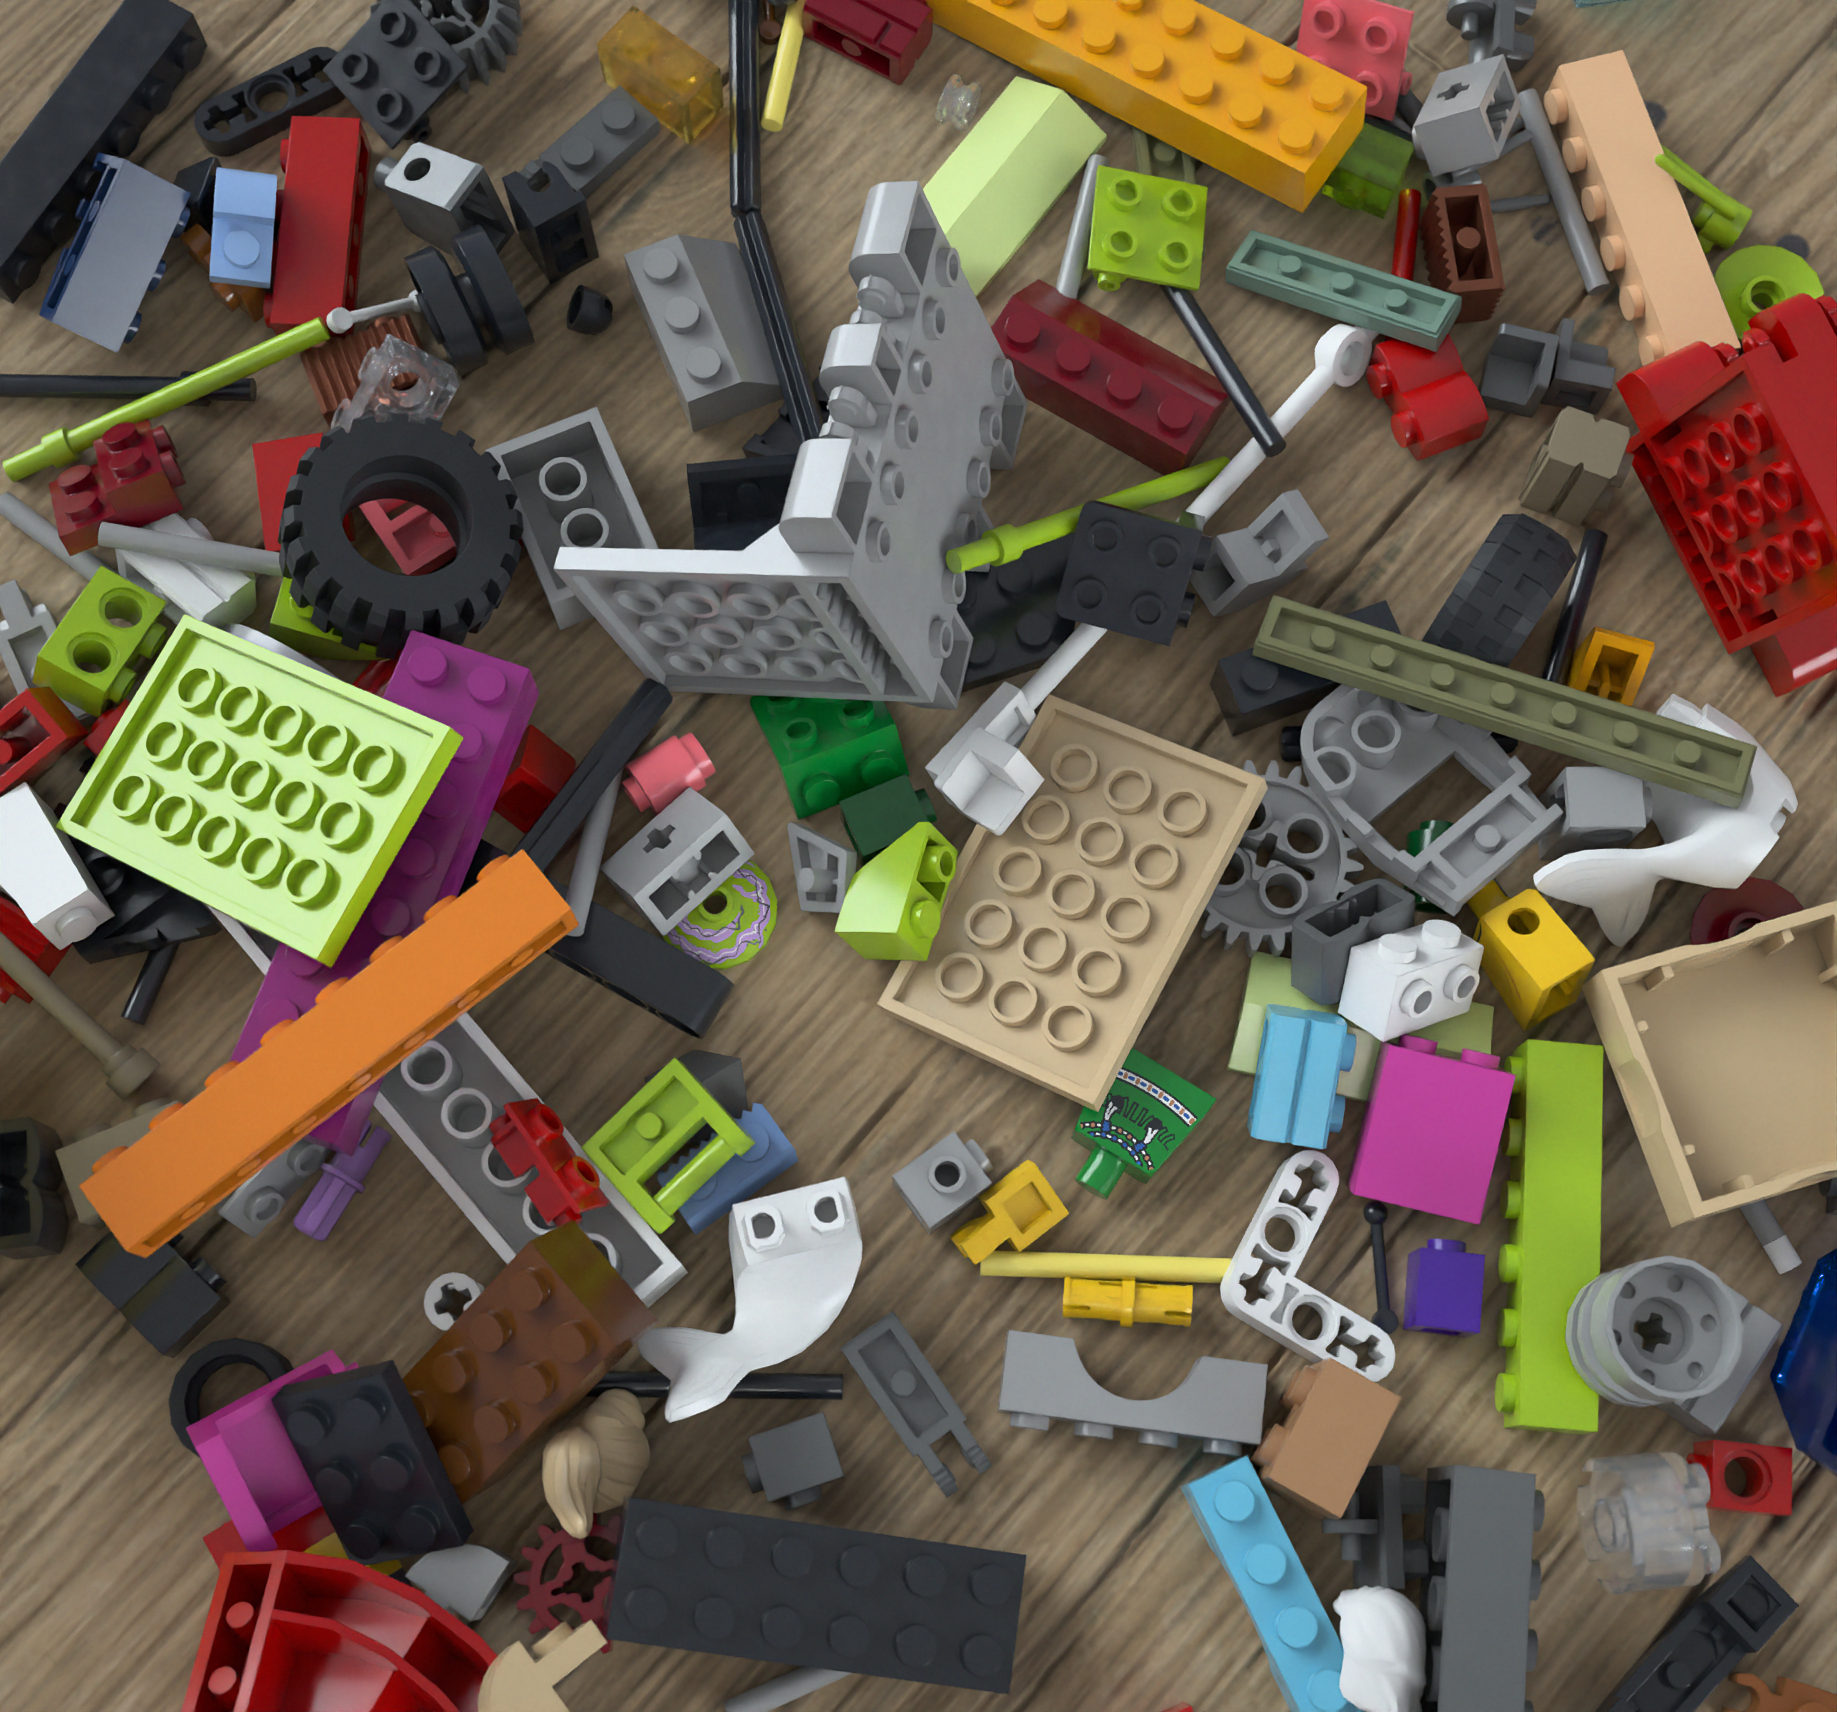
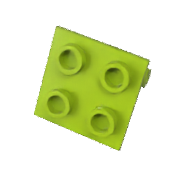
M1098 165L1087 270L1093 271V277L1098 281V287L1104 291H1116L1120 289L1121 282L1125 281L1126 278L1198 291L1200 287L1208 187Z

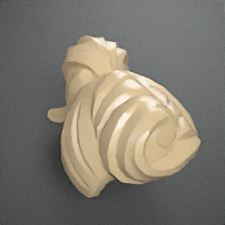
M615 1388L599 1395L588 1408L567 1421L559 1432L546 1444L543 1451L542 1480L545 1498L562 1527L573 1537L582 1539L591 1532L593 1513H601L621 1506L624 1497H631L644 1471L649 1467L650 1448L643 1432L645 1425L643 1411L636 1396L625 1389Z

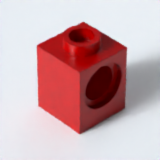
M1721 1440L1693 1442V1453L1687 1455L1684 1465V1484L1686 1491L1692 1493V1508L1763 1516H1792V1448ZM1731 1460L1739 1463L1746 1474V1486L1738 1496L1729 1490L1724 1480L1725 1468Z

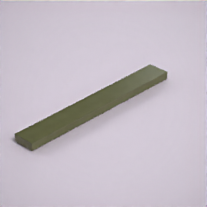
M1276 595L1272 597L1253 649V656L1735 809L1738 808L1743 800L1758 747Z

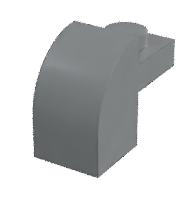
M1298 489L1284 492L1248 528L1217 535L1211 542L1203 572L1192 569L1189 580L1213 618L1236 612L1275 593L1302 574L1308 568L1304 561L1329 539V536Z

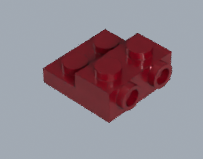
M145 419L136 424L125 422L111 427L103 434L102 438L93 441L98 463L91 466H74L60 474L57 480L48 483L59 538L70 557L98 545V533L102 522L140 528L183 510L177 487L186 484V481L176 460L178 454L163 424L153 428L149 419Z

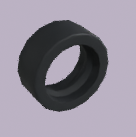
M240 1338L211 1342L190 1355L175 1375L168 1400L171 1425L182 1445L200 1457L186 1427L201 1420L198 1401L202 1387L212 1373L225 1365L245 1363L254 1365L265 1373L268 1380L272 1382L294 1370L286 1357L271 1346Z

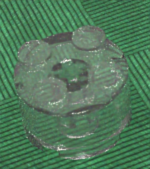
M1673 1451L1592 1458L1585 1463L1582 1471L1593 1472L1590 1485L1578 1486V1525L1588 1561H1601L1608 1575L1607 1578H1598V1581L1606 1591L1615 1595L1691 1587L1699 1584L1705 1574L1718 1572L1721 1554L1718 1542L1710 1532L1705 1505L1710 1499V1482L1701 1464H1688L1679 1454Z

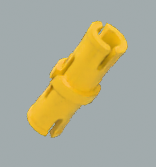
M1065 1276L1062 1318L1120 1321V1327L1132 1328L1133 1322L1191 1327L1193 1285L1178 1286L1135 1283V1276H1122V1282L1077 1279Z

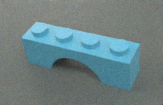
M1248 1456L1236 1458L1180 1486L1209 1547L1225 1568L1251 1617L1266 1652L1270 1671L1290 1711L1365 1712L1342 1696L1339 1683L1344 1658L1343 1646Z

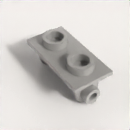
M300 1139L214 1207L222 1217L255 1239L266 1225L279 1215L282 1207L307 1178L319 1169L332 1150Z

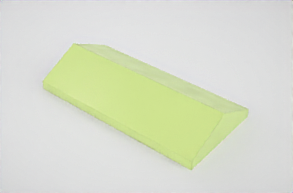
M1018 76L1012 80L923 188L951 248H955L959 254L961 268L977 300L1084 169L1089 156L1097 153L1107 137L1105 132L1064 90Z
M1256 951L1249 961L1227 1070L1255 1076L1267 1004L1334 1013L1342 1016L1348 1025L1346 1033L1356 1035V1048L1351 1071L1340 1070L1336 1094L1366 1103L1381 1040L1338 1013L1340 1003L1320 1005L1291 986L1292 959L1280 956L1274 957L1272 954ZM1471 1001L1468 1012L1407 1034L1437 1041V1054L1460 1059L1463 1048L1491 1054L1494 1006ZM1399 1037L1388 1040L1387 1042L1398 1044Z

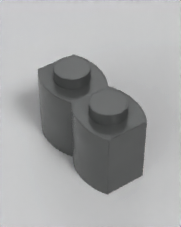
M1378 878L1353 886L1340 897L1339 901L1319 904L1301 913L1292 924L1291 986L1320 1005L1340 1003L1351 947L1378 939L1385 934H1393L1414 927L1415 896L1385 878Z

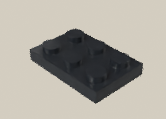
M393 1360L284 1385L271 1399L349 1559L366 1566L460 1547L465 1544L473 1533L474 1529L453 1485L450 1483L449 1476Z

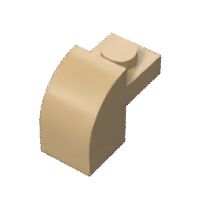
M592 1620L580 1625L573 1631L566 1621L558 1625L532 1646V1649L539 1657L535 1661H533L521 1642L517 1641L501 1652L487 1670L479 1692L478 1712H569L552 1686L605 1645L607 1641Z

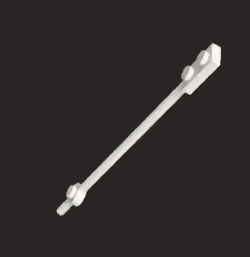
M1338 324L1320 338L1315 348L1316 369L1271 417L1272 422L1283 438L1333 384L1348 387L1355 384L1363 376L1371 358V342L1379 333L1359 326L1351 327L1345 324ZM1254 436L1185 510L1186 512L1205 516V524L1266 458ZM1081 623L1021 689L1004 681L925 767L933 781L935 782V779L977 726L1019 749L1036 718L1034 710L1103 636L1107 629Z

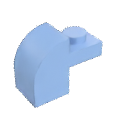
M217 167L213 207L210 282L270 289L277 175Z

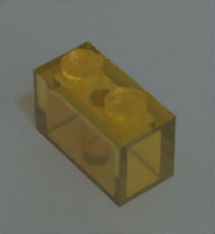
M634 5L596 43L604 82L613 89L620 85L659 119L662 125L688 144L724 107L720 67Z

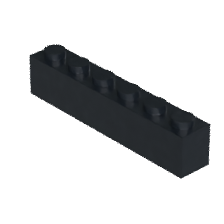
M124 0L1 160V298L14 304L22 292L30 288L37 281L41 267L55 248L63 244L70 237L74 224L78 219L75 217L80 200L92 201L103 175L92 169L97 153L119 158L131 155L139 143L140 135L155 115L162 113L169 105L173 91L186 74L196 69L200 64L204 50L208 45L193 13L169 0Z

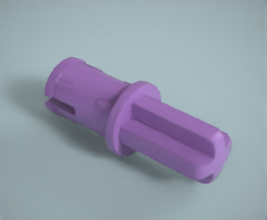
M367 1120L352 1157L336 1152L329 1164L322 1163L319 1169L323 1174L294 1219L293 1225L299 1231L310 1238L322 1242L329 1237L355 1193L363 1194L366 1187L361 1183L386 1143L392 1138L387 1131L377 1126L366 1145L361 1148L360 1145L372 1128V1122Z

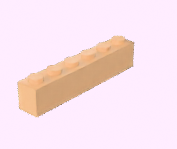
M1623 50L1559 65L1551 85L1544 95L1545 114L1550 124H1556L1563 142L1562 155L1564 164L1570 173H1575L1582 191L1581 205L1583 213L1589 222H1594L1601 240L1600 254L1602 262L1608 271H1613L1620 289L1619 303L1622 314L1626 320L1632 321L1639 338V356L1642 365L1645 366L1696 341H1703L1711 347L1722 342L1728 343L1738 352L1741 348L1740 342L1675 179L1655 163L1657 155L1665 154Z

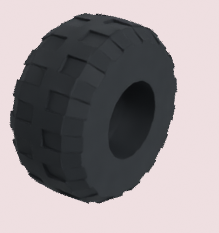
M1524 513L1502 514L1444 603L1422 641L1507 668L1577 559L1569 544L1570 541L1552 528Z

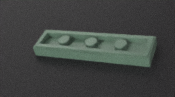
M1250 230L1225 268L1226 283L1437 352L1461 312L1462 297L1254 230Z

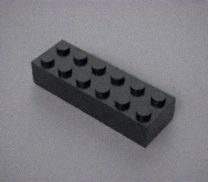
M624 1497L601 1634L608 1640L1009 1694L1027 1555Z

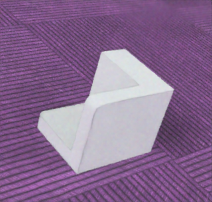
M977 726L935 779L934 785L959 813L999 836L1006 831L1045 779L1019 749Z

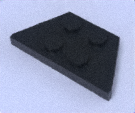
M1075 533L1024 550L1021 557L1017 560L1000 566L990 565L989 572L965 571V596L963 601L957 605L956 610L973 636V643L961 693L1041 668L1074 632L1076 621L1061 617L1056 611V602Z
M93 756L84 761L79 769L84 779L96 760ZM60 802L53 811L58 821L68 805ZM67 835L114 914L113 917L97 926L91 935L80 941L72 942L80 956L88 963H98L216 935L222 930V927L205 904Z

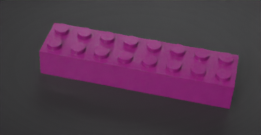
M411 630L383 699L447 725L464 739L332 968L281 942L279 943L229 1062L237 1060L241 1063L262 1047L260 1040L272 1027L286 1019L292 1018L296 1021L317 1005L315 998L330 983L342 977L352 979L371 964L369 961L370 956L384 942L396 936L406 938L425 923L423 920L424 915L437 902L450 895L458 897L540 694L529 668ZM385 1075L309 1132L302 1140L352 1157Z

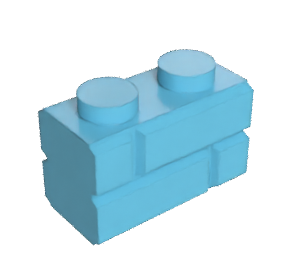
M1267 1004L1247 1120V1128L1251 1137L1324 1149L1327 1146L1329 1132H1340L1345 1111V1096L1336 1094L1340 1070L1351 1071L1356 1048V1035L1346 1033L1348 1025L1342 1016L1328 1012Z

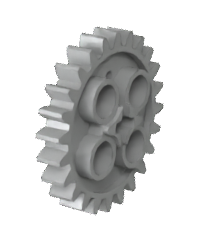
M1246 760L1242 770L1258 775L1252 761ZM1271 760L1265 774L1258 775L1265 778L1268 787L1254 814L1258 819L1260 827L1255 830L1245 831L1228 864L1237 873L1238 882L1232 885L1218 884L1202 913V916L1207 921L1202 929L1201 937L1205 939L1217 929L1225 932L1223 949L1226 951L1233 946L1237 938L1245 939L1248 957H1253L1261 942L1266 941L1272 955L1279 957L1283 951L1285 939L1288 938L1292 943V924L1301 913L1314 906L1338 901L1347 890L1354 886L1345 879L1358 877L1363 871L1364 866L1357 861L1347 859V857L1357 853L1360 848L1351 838H1344L1346 832L1328 812L1310 785L1306 788L1300 784L1301 767L1296 766L1286 779L1279 777L1277 760ZM1296 831L1306 833L1313 839L1316 851L1305 854L1294 850L1288 843L1287 834ZM1259 849H1265L1270 853L1268 856L1269 863L1266 868L1255 864L1256 853ZM1298 872H1310L1313 875V880H1305ZM1273 885L1285 887L1292 893L1295 905L1286 909L1274 906L1267 899L1265 889Z

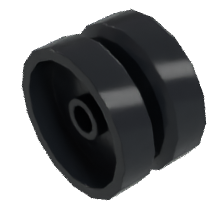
M480 224L452 236L450 249L460 273L457 276H454L442 253L433 246L426 247L404 257L405 265L418 293L415 295L421 312L438 345H443L459 376H463L488 364L489 353L479 327L485 326L498 350L506 355L535 343L530 324L511 280L493 244Z

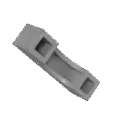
M1009 1330L1006 1334L997 1412L1011 1414L1009 1426L1048 1431L1049 1419L1075 1423L1074 1435L1113 1440L1114 1428L1139 1431V1444L1177 1448L1178 1437L1204 1440L1203 1452L1242 1457L1243 1446L1252 1447L1261 1444L1268 1365L1202 1356L1194 1362L1184 1381L1168 1395L1152 1400H1130L1108 1392L1090 1377L1080 1361L1073 1338Z

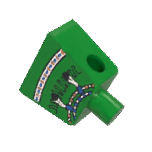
M1131 1048L1099 1111L1096 1112L1083 1106L1071 1138L1091 1151L1076 1176L1075 1181L1090 1193L1104 1200L1108 1199L1124 1172L1136 1180L1147 1184L1203 1120L1215 1103L1216 1098L1134 1048Z

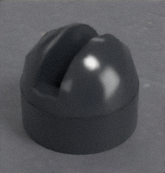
M579 285L575 289L569 303L566 319L567 328L585 335H597L607 330L611 326L613 319L612 302L599 290Z

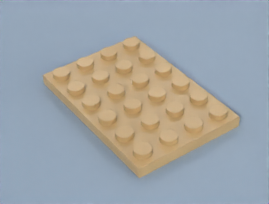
M1049 694L1019 747L1021 753L1045 780L1002 835H995L981 825L976 824L956 860V872L949 883L940 914V928L933 938L927 961L901 960L880 997L877 1006L883 1013L1098 1112L1268 787L1263 777Z

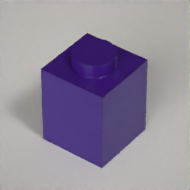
M1428 1239L1427 1248L1420 1247L1409 1253L1403 1330L1461 1338L1479 1334L1485 1255L1466 1253V1243L1449 1239Z

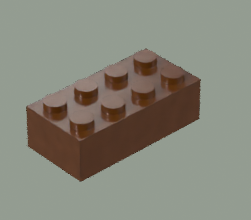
M574 1220L530 1240L402 1379L462 1505L507 1477L658 1321Z

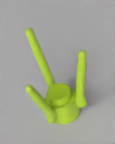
M1661 144L1665 155H1657L1655 163L1702 199L1691 222L1698 227L1696 235L1703 252L1708 254L1714 244L1728 250L1744 230L1753 210L1721 192Z

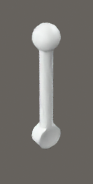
M414 290L409 294L408 298L351 312L345 308L337 307L327 315L326 322L333 332L339 334L348 330L356 322L409 309L421 312L415 295L418 293Z

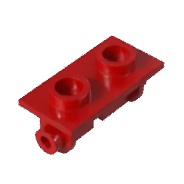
M538 1098L509 1102L503 1106L506 1113L496 1118L488 1126L494 1134L490 1142L516 1178L523 1177L533 1167L537 1168L541 1175L527 1185L524 1191L548 1226L556 1225V1227H559L571 1220L578 1224L583 1219L580 1214L581 1212L604 1207L609 1203L599 1188L600 1178L596 1170L587 1160L577 1156L563 1136L564 1127L560 1118L549 1106L541 1103Z

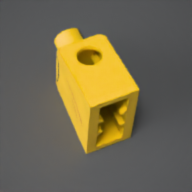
M1496 879L1491 880L1466 902L1479 919L1473 940L1484 946L1480 965L1522 1029L1526 1032L1576 1002L1582 989L1581 986L1584 985L1595 958L1537 890L1529 888L1510 899Z

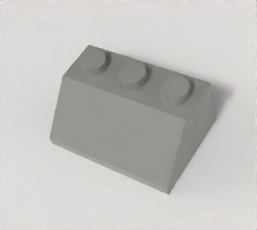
M678 234L624 254L631 290L692 432L784 398L746 267L736 243Z

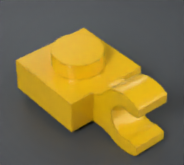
M1027 1159L978 1197L988 1213L965 1223L949 1238L964 1258L969 1257L975 1265L988 1257L1005 1240L1009 1242L1012 1248L1021 1252L1066 1217L1069 1212L1037 1165Z

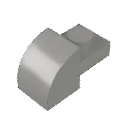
M464 1544L460 1547L430 1552L417 1561L405 1577L426 1590L425 1595L453 1615L457 1611L470 1621L483 1617L518 1561L492 1546Z

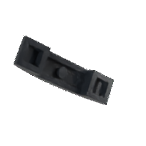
M1751 1555L1745 1556L1701 1594L1658 1637L1622 1677L1595 1712H1695L1747 1653H1757L1799 1605Z

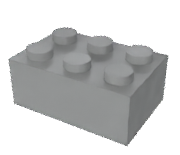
M597 407L485 450L490 452L501 465L497 476L498 480H510L518 496L513 509H517L522 513L524 531L521 539L560 630L594 617L553 570L560 547L659 549Z

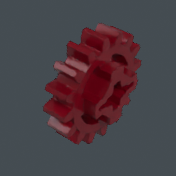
M593 1513L592 1529L588 1535L604 1538L616 1546L621 1515L615 1514L605 1526L601 1525L600 1513ZM542 1524L537 1528L540 1538L544 1542L542 1547L539 1549L537 1547L523 1546L520 1552L527 1560L532 1562L530 1571L516 1573L513 1581L519 1584L529 1585V1595L515 1603L517 1610L534 1608L537 1617L528 1627V1631L531 1634H535L545 1630L547 1627L552 1631L564 1621L554 1613L551 1607L565 1604L580 1612L583 1623L592 1620L601 1633L611 1576L604 1578L603 1583L594 1587L595 1599L591 1601L586 1592L575 1593L574 1591H569L561 1594L560 1589L572 1585V1581L581 1576L579 1565L585 1563L588 1571L600 1570V1572H608L612 1570L613 1559L609 1560L595 1553L588 1536L580 1539L571 1536L563 1527L562 1530L556 1532L549 1525ZM562 1546L561 1551L564 1562L555 1580L544 1583L548 1563L554 1553ZM568 1624L572 1631L577 1628L576 1626ZM605 1639L607 1643L600 1648L603 1654L613 1651V1640Z

